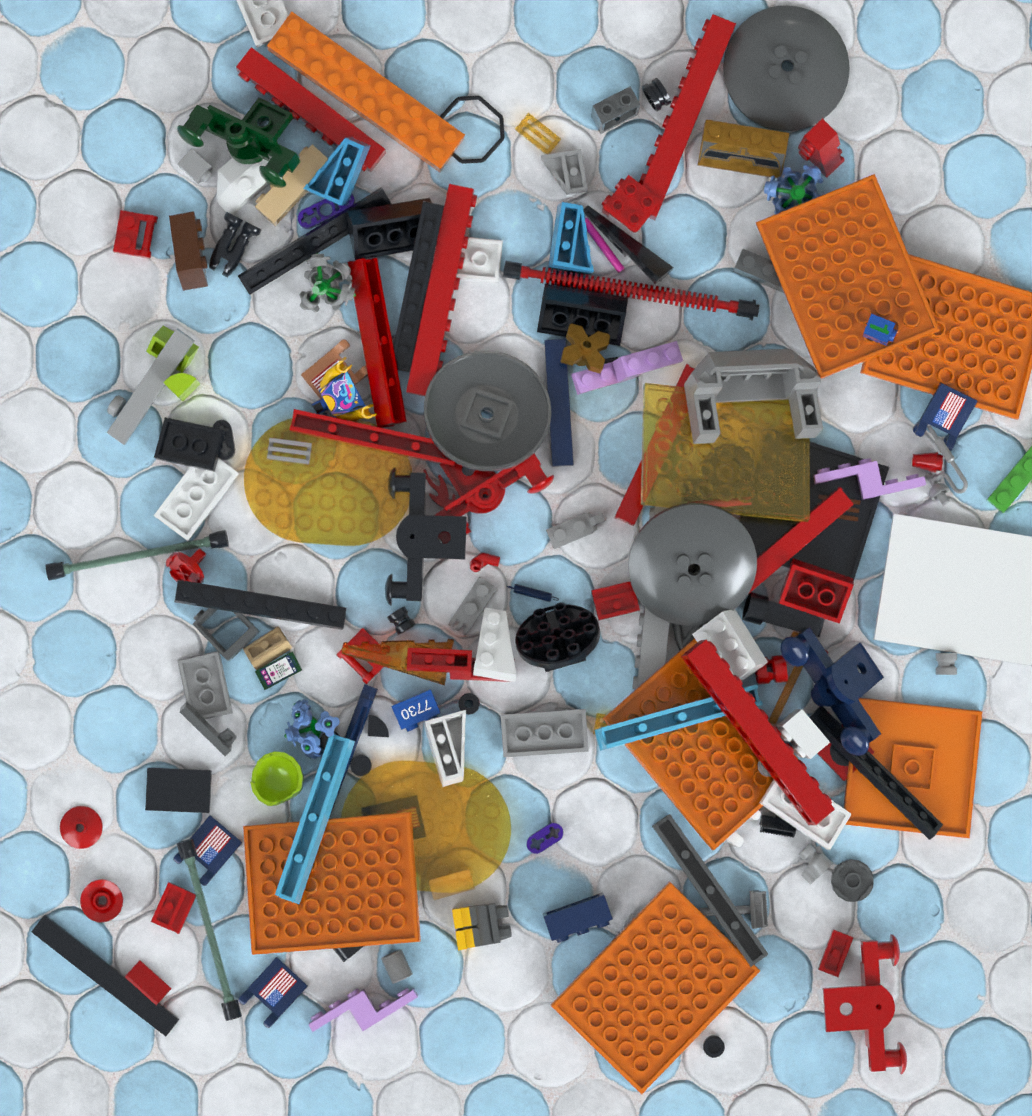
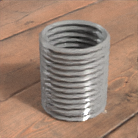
M402 949L381 958L393 984L413 974Z

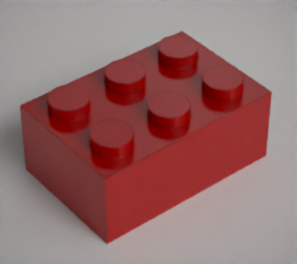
M793 558L779 595V604L840 624L854 586V580L851 577Z

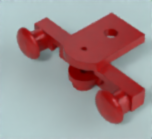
M535 454L524 462L504 469L497 474L495 471L474 470L472 475L466 476L462 472V465L456 463V467L439 464L460 498L433 516H463L469 511L477 514L489 513L501 504L505 488L522 477L526 476L532 485V488L527 492L535 494L546 489L553 482L554 474L547 478ZM446 531L441 532L438 536L443 544L448 543L451 539L450 534Z
M890 934V941H860L862 986L823 988L825 1031L865 1030L869 1070L877 1072L886 1071V1068L899 1067L900 1074H903L907 1067L905 1047L901 1042H898L897 1049H885L883 1029L888 1026L894 1016L895 1003L890 992L880 984L879 960L891 959L892 965L896 966L900 958L898 940L893 934ZM843 1003H850L852 1006L851 1012L847 1015L840 1012V1006Z

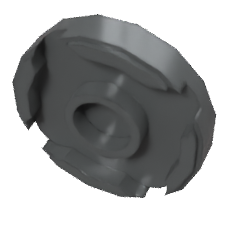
M849 859L842 861L832 872L831 885L833 891L845 901H861L873 889L874 879L872 871L859 860Z

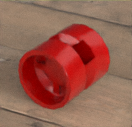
M782 655L772 656L771 659L765 657L768 663L755 672L757 685L770 684L771 680L775 683L788 681L787 664ZM768 667H771V672H767Z

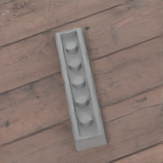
M178 328L174 331L107 431L109 435L123 445L127 443L164 388L165 384L163 382L172 376L195 340Z

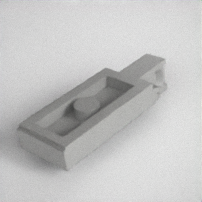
M590 512L584 513L546 529L553 548L557 549L592 534L598 530L596 525L605 521L603 513L593 517Z

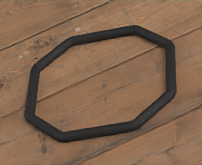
M481 96L457 97L440 115L442 119L458 101L479 100L499 118L500 139L483 158L462 160L456 153L452 155L462 164L482 163L504 141V118Z

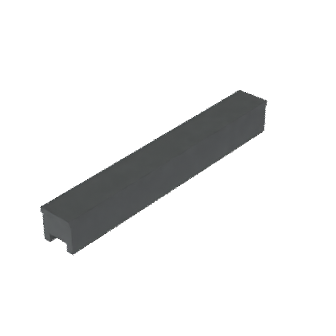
M668 814L654 824L652 827L749 966L752 967L768 955L767 951L672 816Z

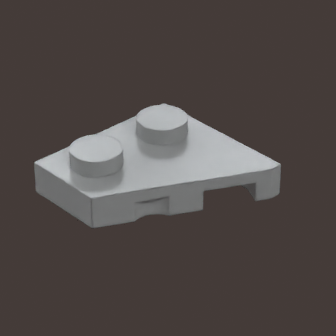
M581 149L541 155L542 162L566 195L588 192Z

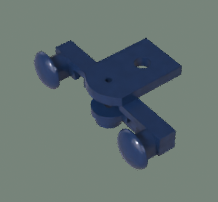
M810 627L795 637L785 638L780 647L782 657L792 666H803L815 683L814 688L811 690L813 702L820 707L832 708L844 726L840 735L843 748L855 756L865 754L868 751L869 743L881 735V732L858 699L882 680L884 676L861 642L854 645L833 663Z

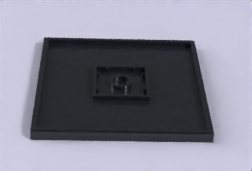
M768 428L755 468L754 480L746 496L751 497V505L743 506L739 519L753 540L756 555L759 556L818 505L817 503H821L823 499H818V495L829 496L838 487H841L849 499L860 500V505L854 504L850 507L859 509V513L846 511L842 514L858 517V522L836 519L782 566L789 568L794 558L851 577L854 580L880 496L862 500L856 475L819 484L814 483L813 476L818 474L817 470L830 468V471L838 470V465L846 463L856 466L859 465L860 460L864 459L803 439H795L794 436ZM878 463L882 485H884L889 467Z

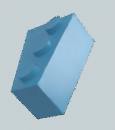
M353 137L345 138L303 189L338 205H347L371 145Z

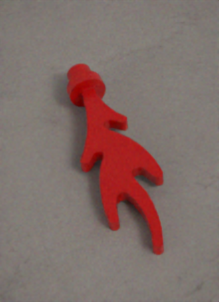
M426 469L423 470V473H426L427 482L438 493V496L429 494V497L437 505L444 508L456 500L455 494L452 495V499H449L448 489L441 475H438L440 486H437L429 478ZM466 522V535L472 532L468 527V522Z

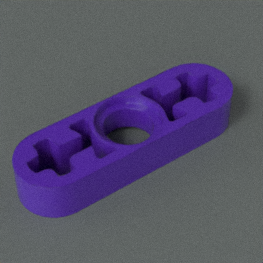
M351 194L349 205H338L340 209L336 211L334 203L327 199L303 209L298 214L299 225L304 229H312L355 204L353 194ZM324 204H329L332 207L330 215L325 216L321 214L320 208ZM317 209L320 220H317L315 216L311 219L310 224L302 222L304 220L303 215L312 216L315 214L313 210Z

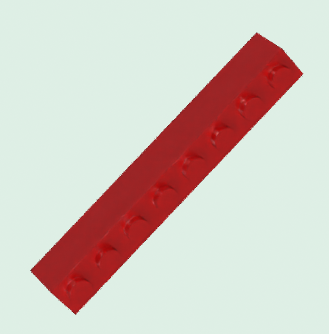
M252 47L236 66L239 72L238 76L247 83L250 80L256 85L254 88L262 95L267 93L271 96V101L280 108L284 106L292 113L293 119L296 121L301 119L306 123L304 126L310 132L315 133L317 131L322 135L321 139L329 146L334 144L338 147L348 137H353L371 145L361 169L363 172L368 170L371 173L386 154V149Z

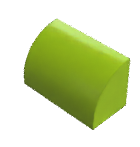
M162 326L153 335L146 352L157 358L174 331ZM193 343L176 368L177 371L183 373L197 353L199 346Z
M185 373L174 374L163 382L182 401L200 385V382L195 377Z

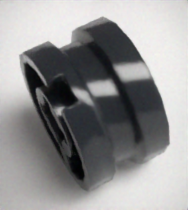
M658 78L653 79L651 84L642 86L645 97L656 112L661 110L663 105L671 104V100L668 101L670 96Z

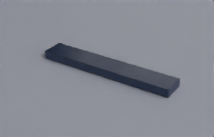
M566 339L544 340L547 390L551 402L550 437L552 467L573 466L567 364L560 362L563 349L566 347Z

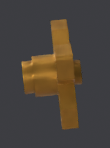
M571 323L567 330L566 339L572 345L564 347L560 362L571 366L574 364L578 366L586 365L589 371L601 373L605 359L599 352L607 349L610 334L598 331L588 337L582 326Z

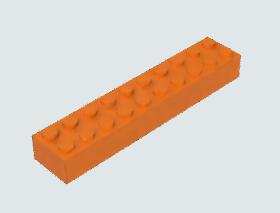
M292 11L267 45L269 52L438 172L442 171L464 140L465 134Z

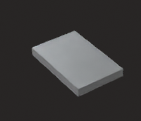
M219 651L177 660L186 702L204 719L233 713Z

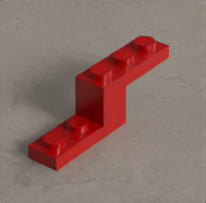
M408 648L407 671L450 672V679L510 682L473 675L476 658H472V650Z

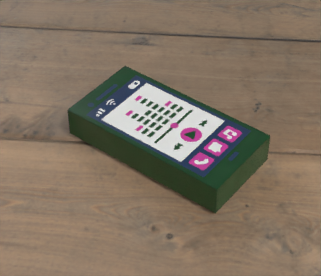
M292 651L256 670L255 673L264 690H267L302 671V668Z

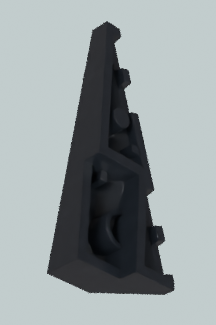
M589 205L583 209L588 219L624 257L628 255L654 284L659 281L661 282L673 270L674 267Z

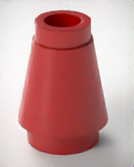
M938 452L913 454L912 467L934 473L942 471V454H938Z

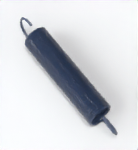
M515 584L514 588L506 586L514 589V593L550 602L553 597L552 593Z

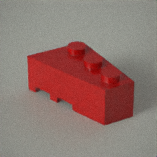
M823 118L804 135L798 146L800 156L806 161L810 160L821 170L826 178L845 161L844 157L841 156L842 150L837 148L840 145L837 132Z

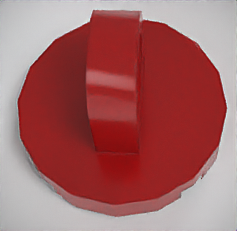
M199 548L191 557L181 552L171 554L166 560V566L170 567L171 571L169 573L176 582L184 580L202 584L204 582V574L199 564L205 558L206 553Z

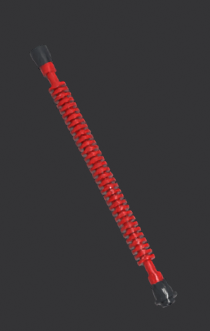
M505 261L503 277L520 280V278L528 279L531 277L541 279L540 283L542 284L546 280V284L552 281L551 285L557 282V286H560L561 282L562 287H565L567 283L568 288L573 284L574 289H576V285H579L578 289L580 290L584 286L583 290H587V287H589V291H592V288H595L594 292L600 289V293H603V290H605V294H608L610 290V295H613L614 291H616V296H619V292H622V297L627 293L626 297L629 298L630 294H632V299H635V295H638V300L643 296L644 301L648 297L650 302L652 298H654L653 302H657L658 298L659 303H662V299H664V304H667L668 300H670L669 305H673V301H675V306H678V303L681 302L680 307H683L684 303H686V308H689V304H691L692 309L697 305L696 309L698 310L700 306H702V310H705V307H707V311H710L712 307V312H716V308L728 310L729 313H735L736 316L746 317L752 321L753 317H758L760 305L756 304L754 299L752 301L739 299V301L730 300V302L718 300L717 295L713 299L711 294L707 298V294L704 293V297H702V293H699L697 297V292H693V296H691V291H688V294L685 295L686 290H683L682 294H680V289H677V293H675L674 288L669 292L670 288L667 287L666 291H664L662 286L661 290H659V286L653 289L654 285H650L649 289L648 284H645L643 288V283H640L639 287H637L638 282H634V286H632V281H629V284L626 285V280L621 284L620 279H618V283H615L616 279L614 278L612 282H610L611 278H607V281H605V277H602V281H600V276H597L596 280H594V275H591V279H588L589 274H586V277L583 278L584 273H581L580 277H578V272H575V276H572V271L567 275L566 270L562 274L560 269L559 273H556L557 269H554L552 273L551 268H548V272H546V267H543L542 271L530 269L529 266H523L522 263Z

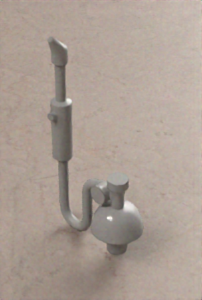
M928 424L927 428L935 439L934 443L946 461L951 463L964 484L962 489H958L949 475L944 472L934 476L930 472L924 476L932 486L929 491L931 500L939 499L942 505H946L950 501L946 496L949 488L943 483L936 484V482H940L942 477H945L952 489L959 494L967 490L968 482L955 463V458L943 439L938 437L931 425Z

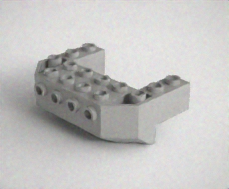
M792 349L709 352L693 370L684 384L693 444L714 443L721 434L716 403L789 399L795 439L816 438L823 429L816 390L821 383L820 376L811 364Z

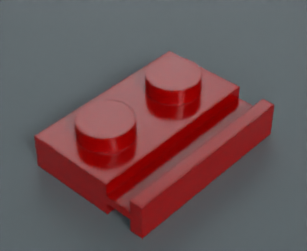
M631 581L591 590L598 621L640 611Z
M168 882L151 922L180 934L196 899L195 893Z

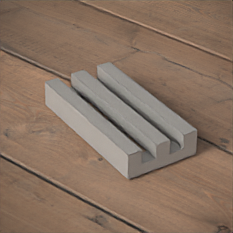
M269 438L267 459L309 465L312 443ZM274 443L307 447V451L273 446ZM275 451L305 455L306 459L272 455V453Z

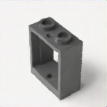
M630 86L593 105L591 117L600 134L637 116L640 103Z
M208 608L206 611L201 610L194 617L196 621L193 625L227 661L233 659L260 633L243 613L234 612L249 629L226 650L202 625L218 609Z

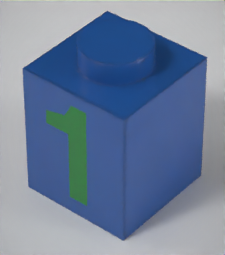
M871 313L863 337L887 346L888 341L893 342L897 330L894 329L895 323Z

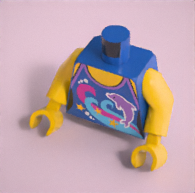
M343 357L336 365L326 371L320 382L321 388L319 392L322 399L314 402L312 406L317 414H321L329 409L332 416L338 419L348 421L363 418L370 419L376 416V413L371 414L369 412V408L374 405L369 404L365 406L347 372L352 367V364L349 367L345 366L343 361L347 358Z

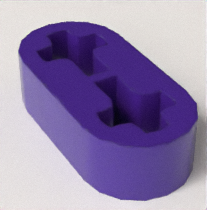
M557 823L548 824L527 839L526 846L528 850L534 854L541 853L562 839L563 829ZM550 827L554 829L559 828L560 831L557 838L551 836L546 839L545 836L550 833ZM533 838L536 840L544 838L545 841L540 843V849L537 850L530 847Z

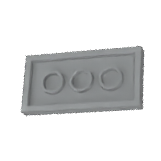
M586 709L501 715L503 757L589 752Z

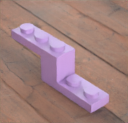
M675 341L619 357L611 363L604 364L601 373L586 369L573 373L571 376L577 395L634 379L646 372L681 363L683 358L678 343Z
M871 458L860 460L859 465L851 466L850 463L838 465V470L830 471V468L817 470L818 474L813 476L814 483L819 484L856 475L862 500L926 485L925 477H919L918 474L906 476V481L898 482V479L885 481L886 485H882L877 461L872 462Z
M357 988L347 994V1000L342 1003L340 1000L332 1003L329 1006L330 1010L323 1014L320 1011L310 1017L312 1021L308 1025L312 1032H314L347 1010H350L360 1028L364 1031L416 999L418 994L414 988L410 991L408 988H405L397 994L398 998L391 1002L388 999L379 1005L380 1009L377 1011L365 989L359 991Z

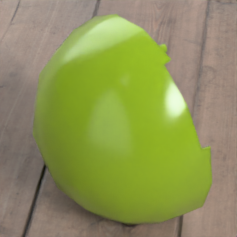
M271 752L265 754L257 761L252 771L250 783L252 791L259 801L267 806H275L294 798L301 792L304 775L301 766L295 758L284 752Z

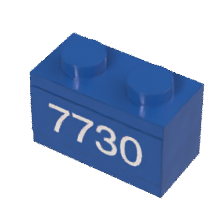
M431 690L391 706L401 730L406 728L407 732L418 728V723L421 721L438 718L437 715L441 713Z

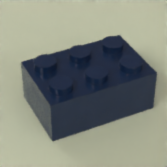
M603 892L543 913L551 940H556L557 943L568 940V935L577 933V936L590 932V927L597 925V928H602L610 925L609 921L613 920Z

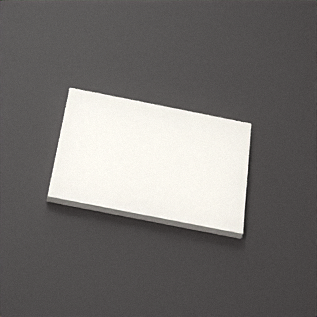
M893 514L873 640L1032 666V537Z

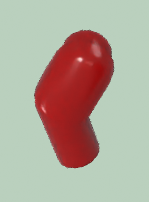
M482 552L470 561V569L473 572H479L487 564L498 567L500 557Z

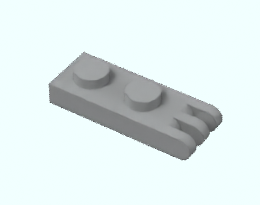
M479 577L448 625L452 627L456 620L459 621L455 629L459 631L465 625L466 628L462 634L466 636L497 588Z

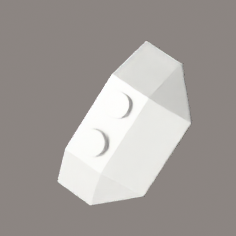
M232 158L218 170L216 201L225 212L234 215L270 185L262 178L259 172V167L266 166L269 161L263 159L255 164H241Z

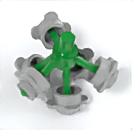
M319 253L313 254L312 258L307 261L312 270L304 273L305 279H308L311 284L312 291H302L299 294L301 298L300 307L303 310L318 312L320 309L318 306L320 303L319 295L326 294L325 303L332 305L333 310H339L344 301L345 306H347L348 300L352 301L353 297L356 296L354 293L355 288H351L352 276L350 275V267L346 263H339L335 260L333 262L334 267L331 269L332 276L329 278V275L325 274L323 269L328 267L327 260H330V257H324V254ZM346 279L350 282L349 285L343 284L342 290L338 286L331 287V282L334 280L343 282Z

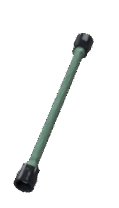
M226 530L211 533L200 540L130 552L128 554H120V556L114 555L112 557L109 556V558L104 557L96 560L93 559V561L77 562V564H64V562L49 563L45 565L48 580L51 581L65 577L66 574H70L72 571L112 565V563L117 564L128 560L133 561L139 558L163 555V553H174L176 551L179 552V550L184 551L203 546L211 547L212 549L228 547V536Z
M193 838L176 844L181 860H185L189 873H191L190 878L193 881V889H195L196 899L199 902L198 907L201 910V918H203L202 921L205 926L207 939H209L210 950L224 995V1003H221L226 1021L241 1017L242 1013L238 1000H234L231 991H229L230 986L227 983V975H225L224 965L221 962L222 957L219 954L218 943L215 933H213V925H211L210 914L207 904H205V896H203L200 878L197 875V867H195L197 852Z

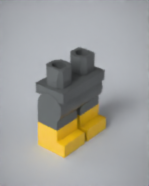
M491 903L452 909L455 929L476 925V927L455 931L458 951L501 943V940L512 937L511 926L499 927L498 923L499 918L509 917L507 905Z

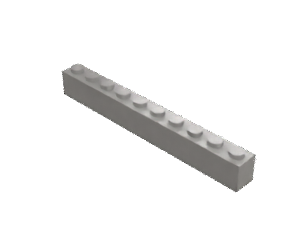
M657 482L656 487L652 486L651 499H655L654 508L650 507L649 520L663 510L681 504L683 484ZM645 607L644 613L639 615V626H642V634L637 636V647H640V655L635 656L634 668H638V676L633 677L632 689H637L666 663L669 622L655 616Z

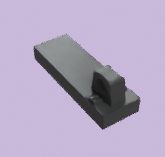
M188 702L180 708V713L224 756L231 751L232 744L237 736L229 728L219 734Z

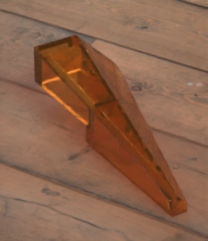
M429 639L428 643H414V640L381 641V644L370 645L368 642H362L361 645H348L347 642H344L342 654L445 686L448 672L407 671L408 648L453 649L454 639H448L447 642H435V639Z

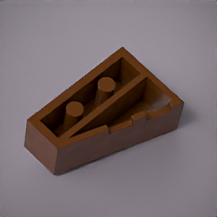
M194 211L170 215L169 220L176 270L183 291L208 287L205 270L208 268L206 256H203L202 250H205L203 237L199 235V232L202 231L201 220L196 219Z

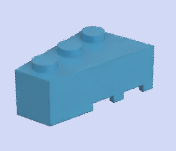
M561 202L557 205L548 268L590 275L594 272L591 263L590 245H588L583 205Z

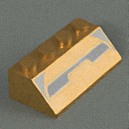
M706 119L698 166L765 177L775 176V178H778L782 175L789 133Z

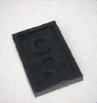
M165 417L154 458L215 472L226 431Z
M147 768L145 810L210 813L212 770Z

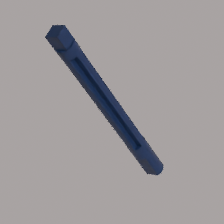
M364 684L344 737L355 741L333 808L378 690Z

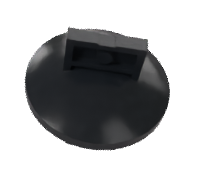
M557 603L544 609H536L520 625L515 637L516 648L524 661L530 665L544 668L545 672L586 661V656L594 650L599 642L600 627L597 618L589 610L576 605Z

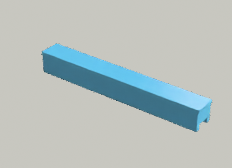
M757 684L744 688L746 692L753 695L757 707L763 705L758 696ZM710 697L602 727L594 731L599 749L602 751L723 717L725 714Z
M338 735L328 738L275 893L279 898L300 904L355 743L353 740Z

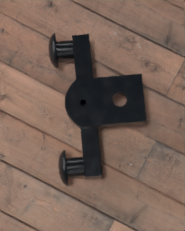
M396 467L389 474L388 490L393 499H395L396 492L410 493L409 515L401 521L396 532L397 545L408 558L407 582L393 581V574H390L386 580L385 598L390 606H392V598L406 599V601H422L424 558L465 560L467 517L425 515L426 473L396 475ZM443 531L448 532L451 536L450 541L446 544L438 540L439 534ZM414 534L415 538L411 539L410 536Z

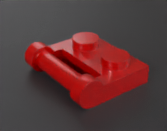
M120 210L113 252L150 259L154 225L157 224L158 217ZM142 221L146 222L142 249L139 250L136 247Z
M364 628L336 654L340 659L343 658L363 678L362 681L366 685L393 658ZM352 648L373 667L370 672L349 653Z

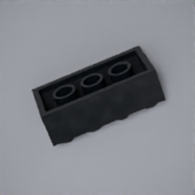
M425 198L347 211L348 229L354 259H367L413 251L423 201L432 203L431 199Z
M545 284L537 332L566 337L568 327L572 323L582 326L588 337L598 331L610 334L609 344L620 346L628 297Z

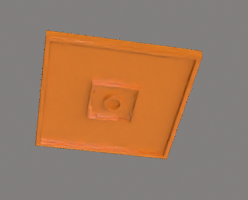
M859 698L858 700L881 732V735L869 743V746L874 751L872 755L943 824L936 835L970 838L982 711ZM849 761L843 808L850 812L851 816L845 825L921 833L858 769L853 772V764Z

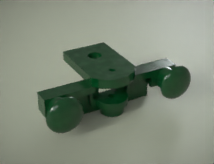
M259 97L242 120L212 105H209L208 109L196 105L189 114V119L183 126L178 125L177 132L179 136L191 146L202 147L204 143L200 137L207 131L226 140L231 156L241 164H255L263 159L269 161L266 166L259 167V172L267 183L277 188L286 186L283 176L287 171L293 173L301 162L296 152L277 142L294 118L292 113ZM265 120L269 121V123L266 126H260L261 122Z

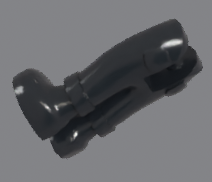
M226 212L224 219L227 222V229H224L223 235L212 252L209 269L215 271L222 257L228 260L222 273L223 276L228 278L238 266L246 245L249 243L248 239L252 236H258L262 229L245 221L234 246L229 250L231 242L236 236L235 233L243 220Z

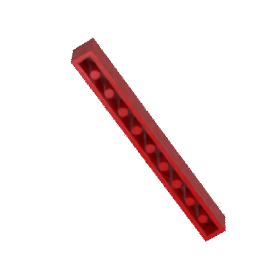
M712 14L710 20H705L702 31L705 32L703 39L698 38L694 47V50L697 51L696 56L689 59L686 67L689 70L687 77L682 76L678 86L681 89L679 97L674 96L670 106V108H673L672 114L665 117L662 125L665 128L663 136L658 135L654 144L655 147H658L655 155L650 154L646 166H649L647 174L642 173L639 181L641 185L660 199L659 206L649 217L652 220L657 218L736 23Z
M453 184L448 186L406 390L409 394L425 397L431 380L443 366L440 356L441 352L445 353L448 340H444L445 332H450L452 319H448L449 312L454 311L455 308L454 290L459 289L460 278L457 277L458 269H463L465 257H461L462 249H467L469 236H465L466 230L471 228L473 221L470 210L471 207L475 208L477 195L474 194L473 188Z
M707 639L698 641L681 658L808 825L819 824L835 810L831 805L832 800L819 789L818 781L814 777L809 776L806 772L807 767L794 756L793 748L781 739L780 731L767 720L768 715L757 707L753 695L744 690L740 678L733 675L729 670L728 662L724 658L719 657L716 653L717 648L711 641H707Z

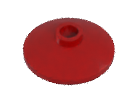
M77 806L68 810L60 822V833L63 840L71 847L77 849L93 846L100 839L103 831V824L99 814L86 806ZM78 824H82L84 826V830L82 832H79L76 827Z
M104 879L89 883L81 894L80 904L82 911L89 919L95 922H108L114 919L123 907V895L120 888L115 883ZM101 896L107 899L106 904L99 902Z

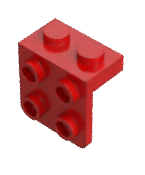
M628 175L625 180L621 178L617 183L615 193L612 196L608 195L602 202V213L607 217L613 216L629 230L636 233L659 206L660 199Z

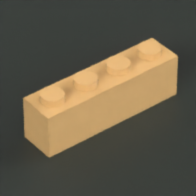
M313 144L309 148L306 146L299 153L298 156L301 162L293 173L287 171L283 176L286 182L285 187L277 188L270 185V191L267 194L262 193L256 200L257 205L255 207L257 211L274 226L308 192L303 188L328 160Z

